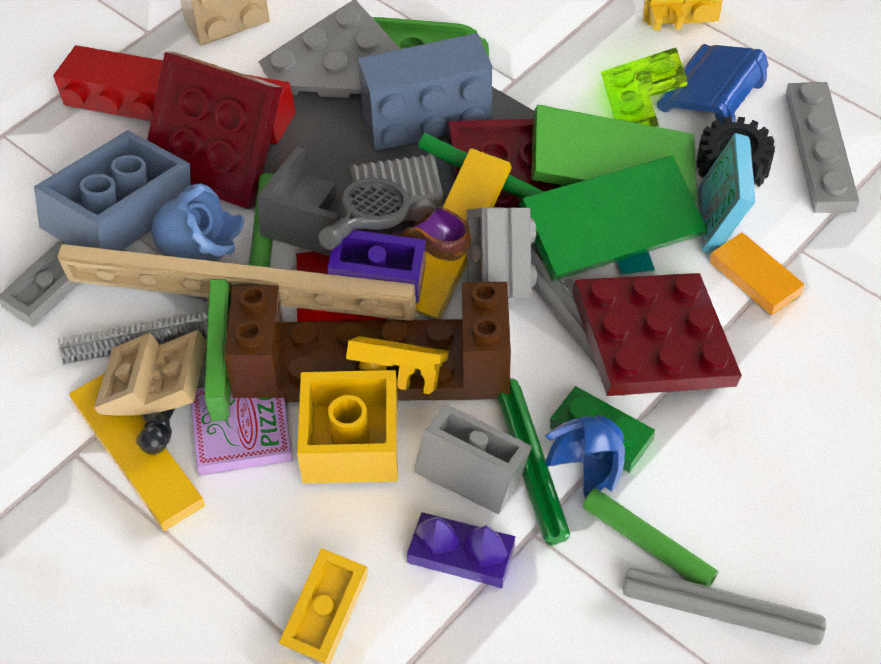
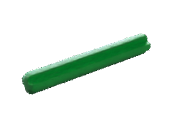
M510 378V394L501 392L497 399L509 435L532 446L522 476L543 539L549 546L566 542L570 538V531L548 466L545 464L546 460L521 386L516 379Z

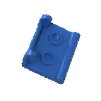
M702 44L659 98L656 105L660 111L665 113L669 112L672 107L714 113L716 120L718 119L721 124H723L724 117L731 116L732 122H736L735 112L753 87L760 89L767 81V68L769 67L767 57L761 49Z

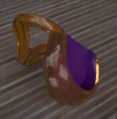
M441 206L430 210L414 227H409L396 235L426 240L425 251L433 257L444 261H456L462 258L471 246V233L467 222L456 213Z

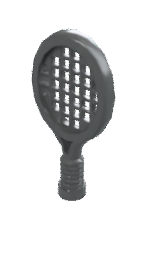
M381 178L359 179L349 184L342 191L339 202V210L343 218L320 231L318 234L320 244L325 249L332 250L345 237L351 234L354 229L383 230L398 225L408 215L410 208V198L407 192L397 183Z

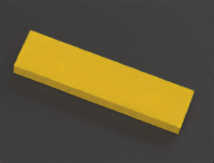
M470 148L442 207L443 210L454 215L464 224L465 234L463 241L457 250L446 251L440 249L427 239L426 264L419 303H416V313L431 319H442L467 265V210L494 207L511 171L510 162Z
M104 374L70 392L69 397L72 404L164 532L205 507L203 497L166 448L157 455H149L143 452L137 445L136 438L146 423L142 415H102L94 409Z

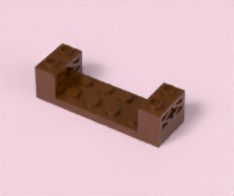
M462 282V319L412 321L284 322L279 285L233 286L224 357L233 398H284L285 403L300 402L301 372L367 371L359 368L360 361L346 359L348 340L358 336L449 350L448 360L444 361L439 368L436 390L431 394L424 393L425 380L420 375L421 371L417 369V372L413 373L410 377L408 389L401 390L397 386L398 401L497 399L501 392L510 394L511 344L508 282ZM399 365L387 366V370H396L398 381Z

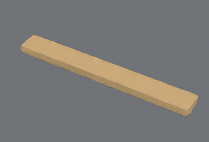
M61 244L57 256L68 280L71 282L209 297L210 280L226 279L229 282L231 295L233 286L279 285L281 306L408 321L414 320L417 307L415 286L410 283Z

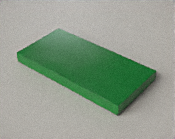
M673 155L524 197L519 203L520 208H530V218L536 224V238L534 241L552 282L702 236L708 230Z

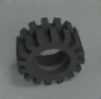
M731 116L724 117L723 124L718 119L713 121L711 128L709 126L704 128L700 138L696 168H699V175L701 178L706 176L730 139L737 133L749 137L754 185L756 184L760 187L764 184L765 178L767 179L770 173L775 153V140L773 136H768L769 130L765 126L758 130L759 122L752 120L750 124H745V117L738 116L737 122H732Z

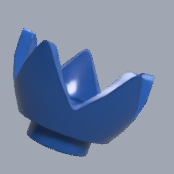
M600 415L594 418L589 416L579 417L560 424L545 435L549 441L555 439L546 458V466L583 463V493L585 499L594 488L601 491L606 487L609 491H614L623 471L625 447L623 445L624 435L613 421Z

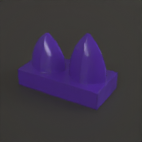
M421 512L407 551V563L503 588L514 552L516 536L494 531L488 525L478 527Z

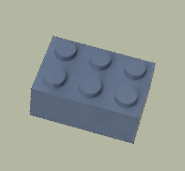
M478 33L357 58L362 117L374 151L419 142L424 133L435 138L446 136L448 121L492 120V64Z
M127 130L34 186L39 228L68 245L122 251L150 232L157 210L166 202L177 198L179 192H183L185 187L191 185L190 163Z

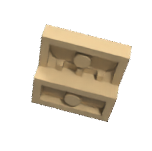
M196 330L160 345L151 333H147L112 348L94 409L102 415L131 416L163 412L193 403L205 357L207 340L199 330Z

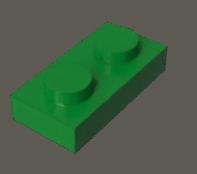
M575 386L551 416L550 428L554 429L568 420L585 416L594 418L600 415L610 419L620 428L624 435L625 463L623 470L630 473L654 440L655 429Z

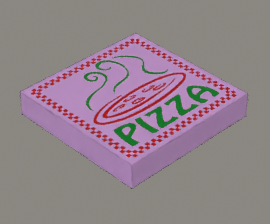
M205 387L197 388L194 402L191 403L196 465L199 476L293 461L284 398H233L231 392L230 417H228V421H211L205 401Z

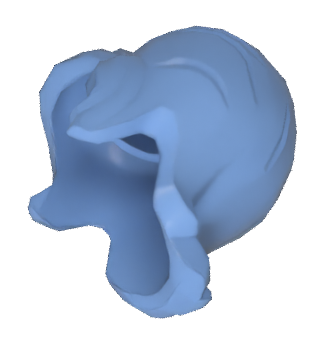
M195 184L185 187L183 192H179L177 198L166 202L157 210L152 221V237L156 247L163 256L218 262L225 254L232 255L235 252L233 239L240 234L244 227L245 219L240 214L232 216L227 211H223L218 195L211 188L204 184Z

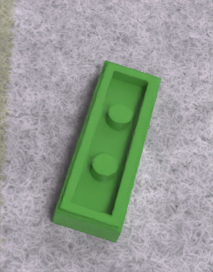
M226 279L210 280L205 401L211 421H228V417H230L231 387L224 353L232 295L229 282Z

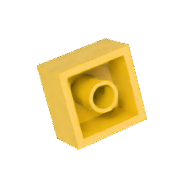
M396 370L301 372L297 457L302 484L398 481V391Z

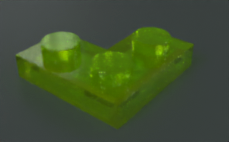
M677 47L601 71L614 119L655 127L659 125L650 97L688 85Z

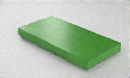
M536 105L533 112L531 180L566 186L673 155L696 204L697 180L694 134L545 105Z

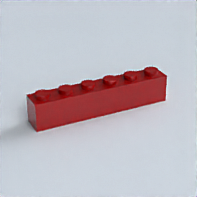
M75 45L53 74L63 104L66 106L151 121L163 60ZM248 75L282 86L270 144L278 145L296 113L290 83Z

